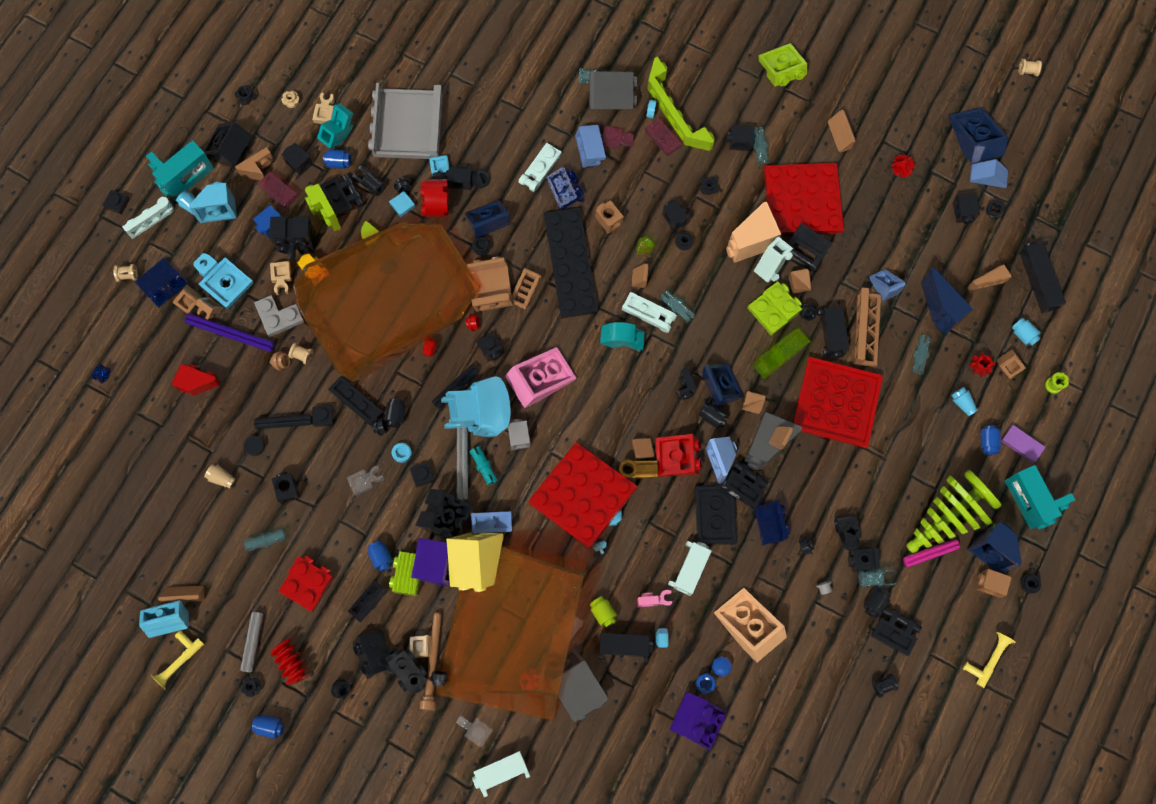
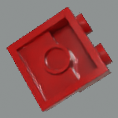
M694 434L656 438L658 477L699 475V470H702V460L698 458V451H701L700 439H697Z
M306 555L304 558L298 556L278 592L313 613L335 578L330 575L332 571L324 566H321L320 569L314 566L315 561Z

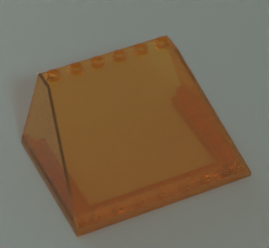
M502 543L494 585L487 587L486 591L475 592L473 588L459 591L440 670L448 673L449 682L445 683L443 687L436 686L435 694L554 721L559 689L588 562Z

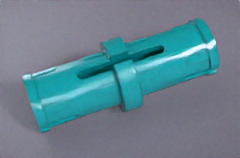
M477 446L476 451L474 448L470 450V454L477 464L476 468L483 475L487 486L492 485V481L493 483L497 482L498 478L491 468V462L486 459L481 446Z

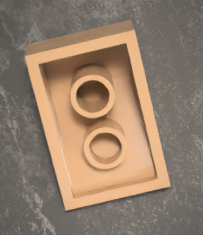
M745 588L714 612L739 645L757 663L787 638L784 625Z

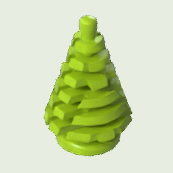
M971 470L966 471L964 474L966 480L973 487V490L969 493L949 475L946 481L962 500L958 501L943 486L940 492L952 505V508L948 509L936 496L933 502L943 515L939 517L929 507L927 513L935 522L930 525L923 518L920 523L925 530L920 532L916 528L914 532L916 538L907 543V549L915 553L922 545L926 548L932 547L929 542L932 538L938 544L945 542L938 534L941 530L950 539L955 538L956 535L947 526L950 523L962 535L968 533L967 529L957 519L958 516H961L974 530L981 528L967 511L968 508L984 524L990 525L993 522L977 502L980 499H984L994 509L1001 507V503Z

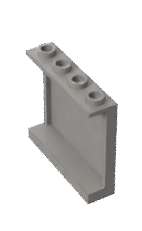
M376 83V90H373L372 93L373 101H375V105L371 107L373 123H370V134H372V139H369L368 148L372 151L373 157L415 159L438 157L443 99L441 85H434V91L380 89L379 83Z

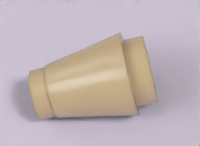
M211 464L204 476L208 479V482L229 489L236 480L218 464Z

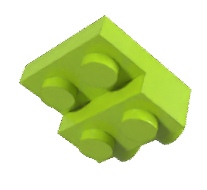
M791 43L759 55V62L766 69L767 77L775 87L779 85L786 86L789 81L794 79L801 80L807 75V63Z
M319 184L308 186L305 189L308 196L305 200L313 216L317 214L320 220L324 218L327 226H332L334 231L341 229L338 219Z
M777 281L764 291L759 298L748 305L747 309L772 336L799 315V312L802 310V304L798 298H792L789 295V289L784 283L780 284Z

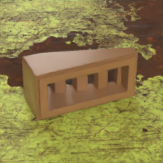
M1001 265L973 280L967 289L971 291L1005 283L1011 278V274L1005 265Z
M524 268L512 294L513 304L526 310L543 276ZM529 276L535 280L534 282H531L526 278ZM526 283L531 285L532 287L531 289L524 287L523 284ZM522 289L528 292V296L519 293V291ZM519 296V297L524 298V299H526V300H525V302L523 303V302L517 300L516 297Z

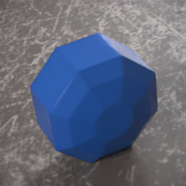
M721 656L713 660L711 668L715 675L723 677L730 673L732 664L728 658Z
M707 673L698 676L695 682L697 690L703 694L713 692L716 686L714 677Z

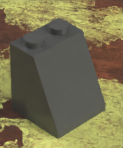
M590 71V110H632L633 106L637 105V95H633V87H637V76H633V72Z
M765 412L758 424L743 463L747 464L750 469L762 470L782 451L769 444L776 427L793 428L786 446L796 438L802 427Z
M575 648L541 670L574 722L583 720L589 712L601 708L609 700L589 666Z

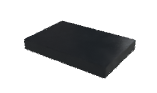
M722 486L694 487L697 542L706 545L737 544L735 499L733 495L721 488Z

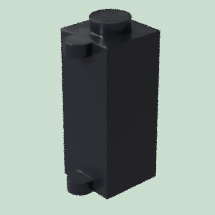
M843 306L824 308L817 311V316H821L826 350H823V355H827V357L833 356V358L844 357L849 351Z
M613 633L600 634L599 660H603V655L643 657V663H648V655L653 650V641H649V636Z

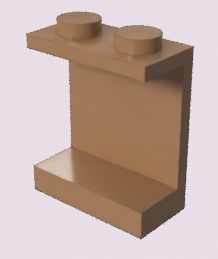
M493 257L487 261L476 260L471 264H467L472 275L474 291L472 306L476 312L513 306L508 263L504 257Z

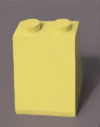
M470 532L447 539L450 587H458L459 590L473 588L475 592L486 591L487 587L494 585L503 542V533Z

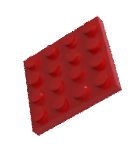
M837 163L764 166L766 201L781 235H793L800 224H803L817 234L843 233L844 226Z
M808 357L793 423L802 427L800 432L867 449L883 375Z
M575 442L528 503L590 549L638 487Z

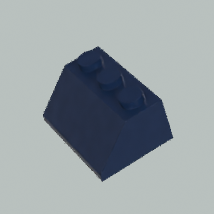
M998 522L980 531L967 548L972 554L999 573L1009 571L1022 564L1017 534L1006 523Z

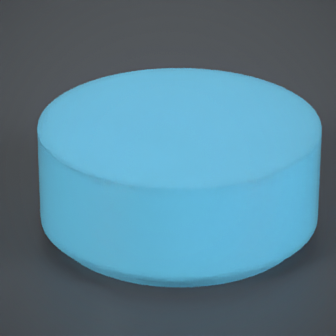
M649 100L647 118H654L656 100Z
M398 443L392 449V456L395 461L405 463L410 460L412 451L406 443Z

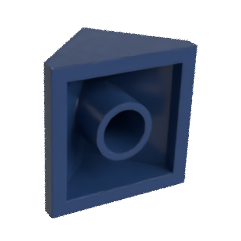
M499 200L465 213L475 238L510 225L508 211Z
M729 363L712 364L704 367L701 375L717 407L744 397Z

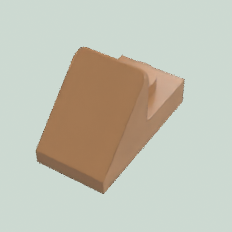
M266 147L235 167L241 177L266 181L260 169L268 167L274 159Z

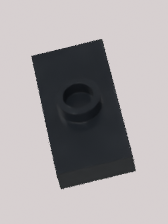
M373 581L348 612L361 623L369 612L376 607L387 591L376 581Z

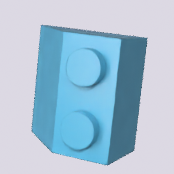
M215 182L212 185H207L189 205L190 210L200 223L237 218L235 197L226 183Z

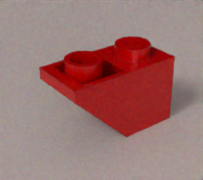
M181 364L171 385L179 391L196 396L220 386L221 382L216 378L217 375L210 371L204 373L199 371L200 368L195 365L189 364L186 366Z

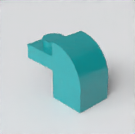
M336 104L331 120L321 124L317 139L330 149L339 145L353 128V125L350 123L353 113L342 104Z
M622 322L602 325L600 344L614 349L626 346L640 351L644 347L645 332L636 329L634 324Z

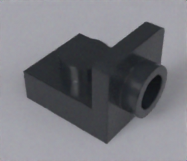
M493 332L476 341L488 362L502 357L504 348L500 345Z
M685 368L680 371V377H678L681 388L685 389L678 391L676 395L677 399L683 398V400L693 397L697 389L689 369Z

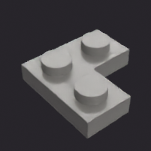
M272 295L254 302L269 337L304 323L296 304L279 311Z

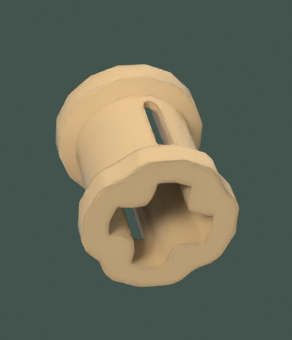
M1021 59L1018 69L1019 75L1025 73L1038 77L1042 66L1041 60L1033 62Z
M135 264L122 267L119 265L114 266L113 272L116 282H121V280L125 279L137 280L138 271Z
M295 342L289 350L288 357L303 361V364L308 365L313 357L314 350L299 346V343Z

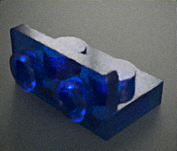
M563 166L546 177L560 209L563 210L577 201L581 203L585 201L582 196L584 192L577 185V176L572 169L570 170Z
M780 500L754 508L762 546L785 542L790 535V529L788 524H785L784 505L780 504Z

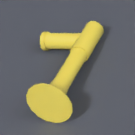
M182 630L175 637L187 649L165 671L158 675H151L165 690L168 678L204 645L198 638L192 642Z
M996 632L999 638L997 647L983 671L969 664V662H966L962 668L978 677L979 679L976 684L982 688H985L1005 648L1011 643H1016L999 632Z

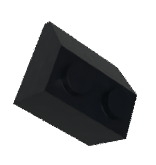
M235 122L219 124L203 152L210 160L225 166H235L240 162L243 150L249 146V140L252 135Z

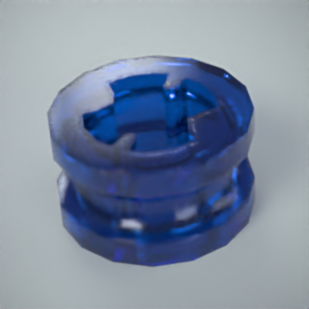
M102 364L97 365L93 370L92 379L98 380L101 384L106 382L111 374V369Z

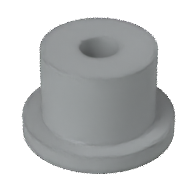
M831 581L816 585L821 595L832 592Z

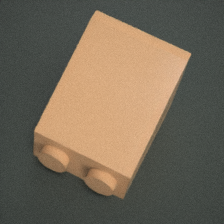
M767 202L762 203L732 232L726 250L734 263L764 253L767 247L777 237L781 236Z

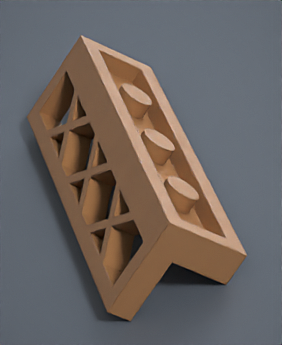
M861 288L857 295L853 365L876 367L881 295L869 293V288ZM869 299L876 300V306L872 309L868 307ZM869 314L875 320L871 327L867 325ZM867 332L874 338L870 345L866 343ZM866 350L873 355L872 361L865 360Z

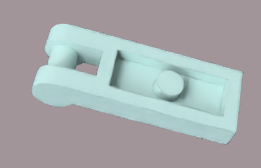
M546 143L526 172L522 174L519 183L523 186H528L531 191L535 192L561 157L562 152Z
M160 197L156 205L145 209L142 214L130 219L122 227L134 239L170 215L174 208L166 197Z
M630 292L622 307L623 311L658 327L666 333H669L671 323L677 318L675 313ZM661 315L665 317L664 322L659 320Z

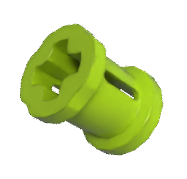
M1057 372L1046 380L1045 388L1048 392L1056 394L1068 386L1069 378L1066 374Z

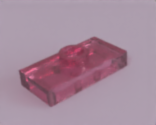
M660 118L645 128V132L667 157L682 146V143Z
M271 172L257 184L259 188L283 208H286L298 196L296 192Z

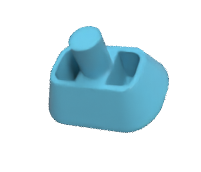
M604 539L594 543L592 548L603 554V549L607 547V541Z

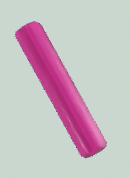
M953 539L903 558L906 567H911L958 550L960 545L957 539Z

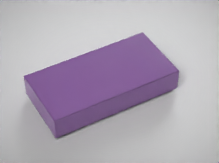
M1014 425L1010 426L1001 442L1032 463L1037 461L1045 449V446Z

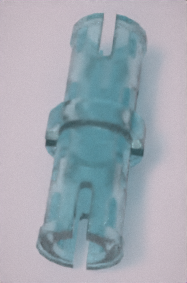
M756 127L754 128L755 144L753 147L757 154V163L762 165L763 161L765 165L769 163L767 154L768 143L765 141L764 128L759 127L760 131L758 134V128Z
M666 290L664 292L665 295L662 294L660 299L672 308L671 311L673 313H677L689 323L691 321L690 317L693 319L695 313L688 309L681 299L678 300L669 290Z
M925 335L919 336L917 351L914 352L915 360L912 369L914 374L917 371L918 375L924 374L926 359L929 358L928 349L931 341L929 336L926 339Z
M283 528L269 533L263 532L259 536L243 540L246 552L262 547L268 548L269 545L286 541V536Z

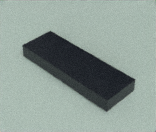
M340 376L328 389L371 427L377 417L380 418L384 414L383 410L343 376Z

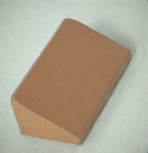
M840 110L829 119L828 125L838 151L844 152L851 150L856 140L845 111Z
M166 587L159 595L158 600L163 603H172L178 600L181 602L203 601L205 587Z

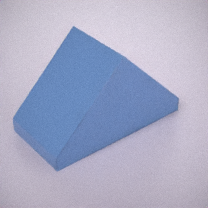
M997 159L971 165L969 182L1002 188L1007 187L1008 170Z
M886 269L869 276L877 293L881 295L882 301L899 295L906 286L903 280Z

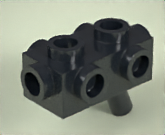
M403 646L392 648L388 653V657L385 658L388 663L386 668L392 676L396 674L399 677L398 684L404 692L409 690L412 694L414 691L416 693L422 691L426 687L425 683L428 681L425 677L428 674L421 664L419 666L416 665L414 662L416 657L410 649L406 651ZM417 677L412 682H410L411 678Z

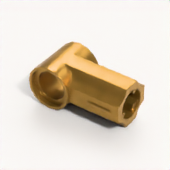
M624 460L620 464L619 473L628 480L657 478V461ZM630 466L633 469V473L626 474L623 472V468Z

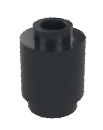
M398 398L389 399L384 417V422L387 423V426L398 428L399 425H403L406 409L404 400Z
M706 402L699 413L703 421L716 429L719 426L723 428L729 419L726 417L727 412L712 403L710 405Z
M877 587L876 590L871 592L863 606L866 609L865 613L873 618H876V616L881 617L891 601L889 599L891 594L885 589Z

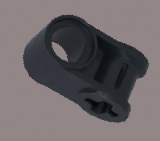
M856 514L835 516V529L839 534L843 547L849 551L859 549V537L862 534V530Z

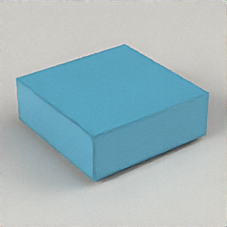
M447 155L429 158L431 172L438 173L437 171H440V174L446 175V170H449Z
M404 191L389 201L400 217L415 208V204Z

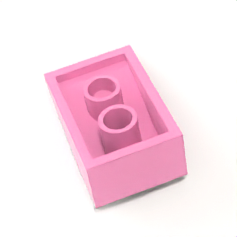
M557 347L513 366L505 375L524 408L541 401L577 379Z

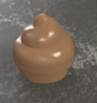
M280 351L275 352L269 362L276 370L281 371L289 367L290 358L287 353Z

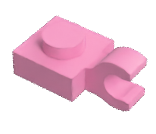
M664 590L660 596H653V593H643L641 597L637 598L638 607L670 606L672 601H665L664 595L671 594V591Z

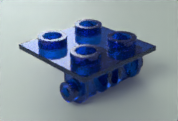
M164 258L135 281L158 308L188 284Z

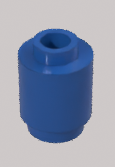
M328 149L323 154V163L326 164L327 168L345 169L351 165V154L346 152V150Z
M985 426L981 430V449L983 454L995 455L1000 453L1001 430L997 429L996 426Z
M382 540L370 544L367 547L369 550L367 553L375 570L379 569L382 572L391 568L393 559L386 544H383Z
M264 714L261 716L256 715L252 723V732H256V735L277 739L278 736L282 735L285 725L282 723L281 718Z

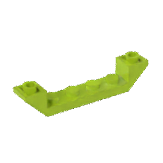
M658 57L654 58L648 80V91L654 100L657 101L656 103L684 145L707 151L712 150L715 141L713 134L708 132L705 127L693 133L691 126L683 120L680 110H676L672 98L664 92L665 90L661 82L666 79L667 67Z

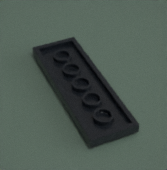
M580 208L544 213L561 319L598 313Z

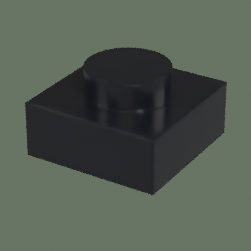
M111 190L103 206L122 215L130 199L124 194Z
M332 405L312 407L314 427L334 426Z
M428 462L410 468L416 488L435 482Z

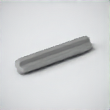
M260 612L251 613L240 668L243 672H252L263 619V613Z

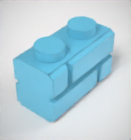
M180 600L143 609L140 611L139 625L143 632L145 631L148 638L180 631L189 627V612Z

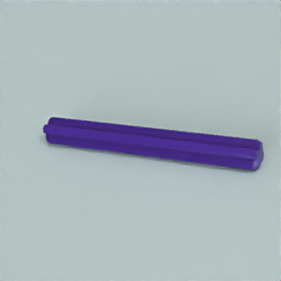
M190 313L185 318V322L189 325L268 352H272L275 346L273 341Z

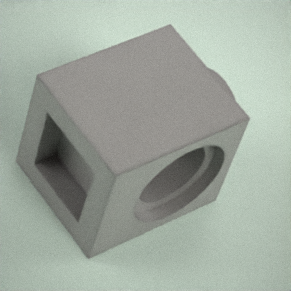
M522 419L512 420L508 425L511 450L530 448L527 421Z

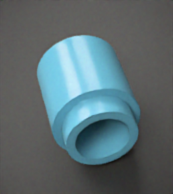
M1022 318L1012 327L1013 333L1026 346L1028 344L1034 345L1040 339L1039 335L1041 332L1029 320Z

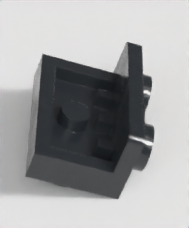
M380 629L359 636L353 641V651L358 656L361 663V671L366 675L367 679L387 671L386 666L388 663L385 658L388 657L389 649Z

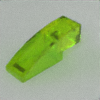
M797 328L759 357L752 366L766 379L811 341Z

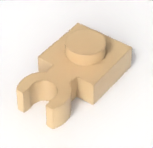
M324 93L320 94L321 104L316 103L312 119L314 123L322 124L331 120L334 106L331 105L335 102L333 94L330 95L328 100H325Z
M290 262L270 263L271 281L276 283L274 286L276 295H279L280 288H285L286 294H289L290 289L286 282L291 281Z

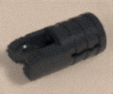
M361 163L359 168L366 175L362 178L359 174L354 173L352 177L373 193L374 196H379L385 190L386 183Z

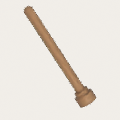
M435 612L433 616L431 656L429 657L427 671L428 681L426 682L425 697L420 701L419 709L436 710V702L433 697L434 685L429 678L432 676V672L436 671L442 617L440 612Z

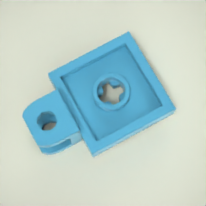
M203 253L194 262L195 268L204 277L199 285L227 310L254 283L225 257L218 264L211 256ZM224 280H231L230 286L225 288L223 287L224 284L222 282Z

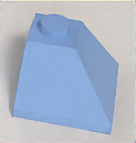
M730 437L710 439L705 448L719 484L723 483L737 452L736 444L734 441L731 442Z

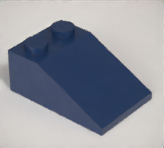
M982 107L949 115V120L962 153L970 163L1004 156L1008 137Z
M934 267L921 282L932 321L935 323V327L945 335L962 322L973 310Z

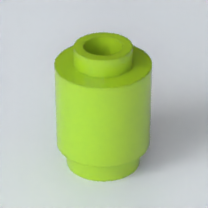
M603 596L590 603L591 612L600 626L605 625L607 628L616 622L617 614L609 601L604 599Z

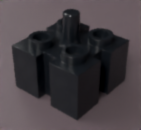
M286 216L270 217L269 238L275 244L277 252L288 254V259L290 260L296 259V250L302 254L315 252L316 231L313 225H311L309 216H293V218H286Z
M430 489L425 500V504L428 505L426 511H421L415 526L428 532H433L434 535L444 540L462 535L464 527L461 526L462 521L468 520L473 506L463 500L455 499V496L445 491Z

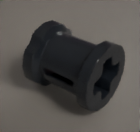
M891 673L881 680L872 681L873 689L879 698L883 697L885 693L899 689L898 683Z

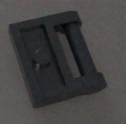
M803 224L799 225L788 242V245L791 247L796 243L817 256L813 261L794 248L791 251L794 258L809 266V269L813 272L832 245V242Z

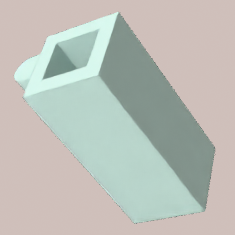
M777 237L765 250L754 272L766 282L770 280L777 282L779 279L777 273L785 260H791L793 248L780 237Z
M687 541L686 546L690 547V550L676 581H669L668 585L691 596L711 550L704 543L697 542L696 544Z
M521 751L474 771L475 776L472 777L476 789L480 788L483 796L487 797V789L522 773L525 774L526 778H529L530 774Z

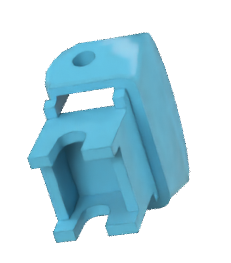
M497 376L474 382L465 391H448L446 397L441 399L442 403H448L450 420L449 423L444 425L445 429L468 428V431L473 432V435L496 437L509 425L511 411L508 391L504 382Z

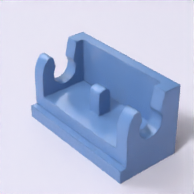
M598 125L579 126L575 137L583 168L600 165V160H605L606 155Z
M512 512L471 513L472 533L512 531Z

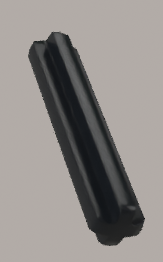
M470 365L433 399L432 403L434 406L440 409L446 404L441 402V399L446 397V393L448 391H460L479 373V370L474 365Z
M310 414L254 419V427L256 429L312 425V416Z

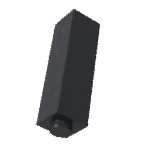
M1030 242L1026 244L1020 252V256L1041 313L1060 309L1066 304L1044 242Z

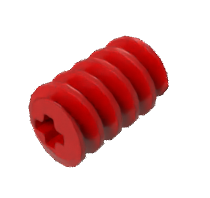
M292 638L279 643L270 653L272 657L277 656L274 659L276 664L281 663L278 666V670H285L282 673V677L288 678L285 682L286 685L296 684L311 674H304L308 668L307 666L300 667L304 661L303 659H296L300 652H292L296 648V645L289 646V643L293 640Z

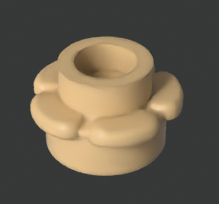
M286 91L282 95L283 98L281 100L288 108H294L299 103V96H297L298 94L295 91Z

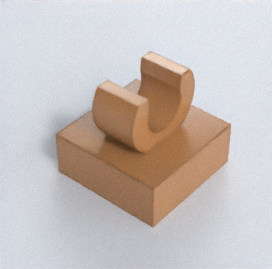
M211 297L199 298L195 304L199 307L197 314L201 315L206 312L207 316L205 319L211 320L214 314H220L224 308Z

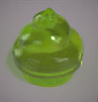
M646 235L643 238L640 237L637 241L636 253H651L655 245Z

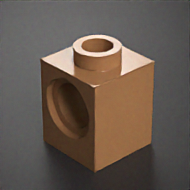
M611 200L607 203H601L596 208L595 218L608 234L623 224L624 216ZM611 214L613 217L606 218L604 215Z
M990 569L984 570L977 577V590L998 598L1007 596L1011 577Z

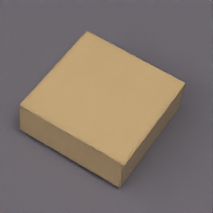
M431 636L410 637V650L416 658L431 656Z

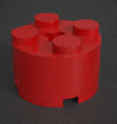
M425 179V181H422L421 197H424L421 204L422 215H426V217H448L449 209L447 205L449 203L447 179Z

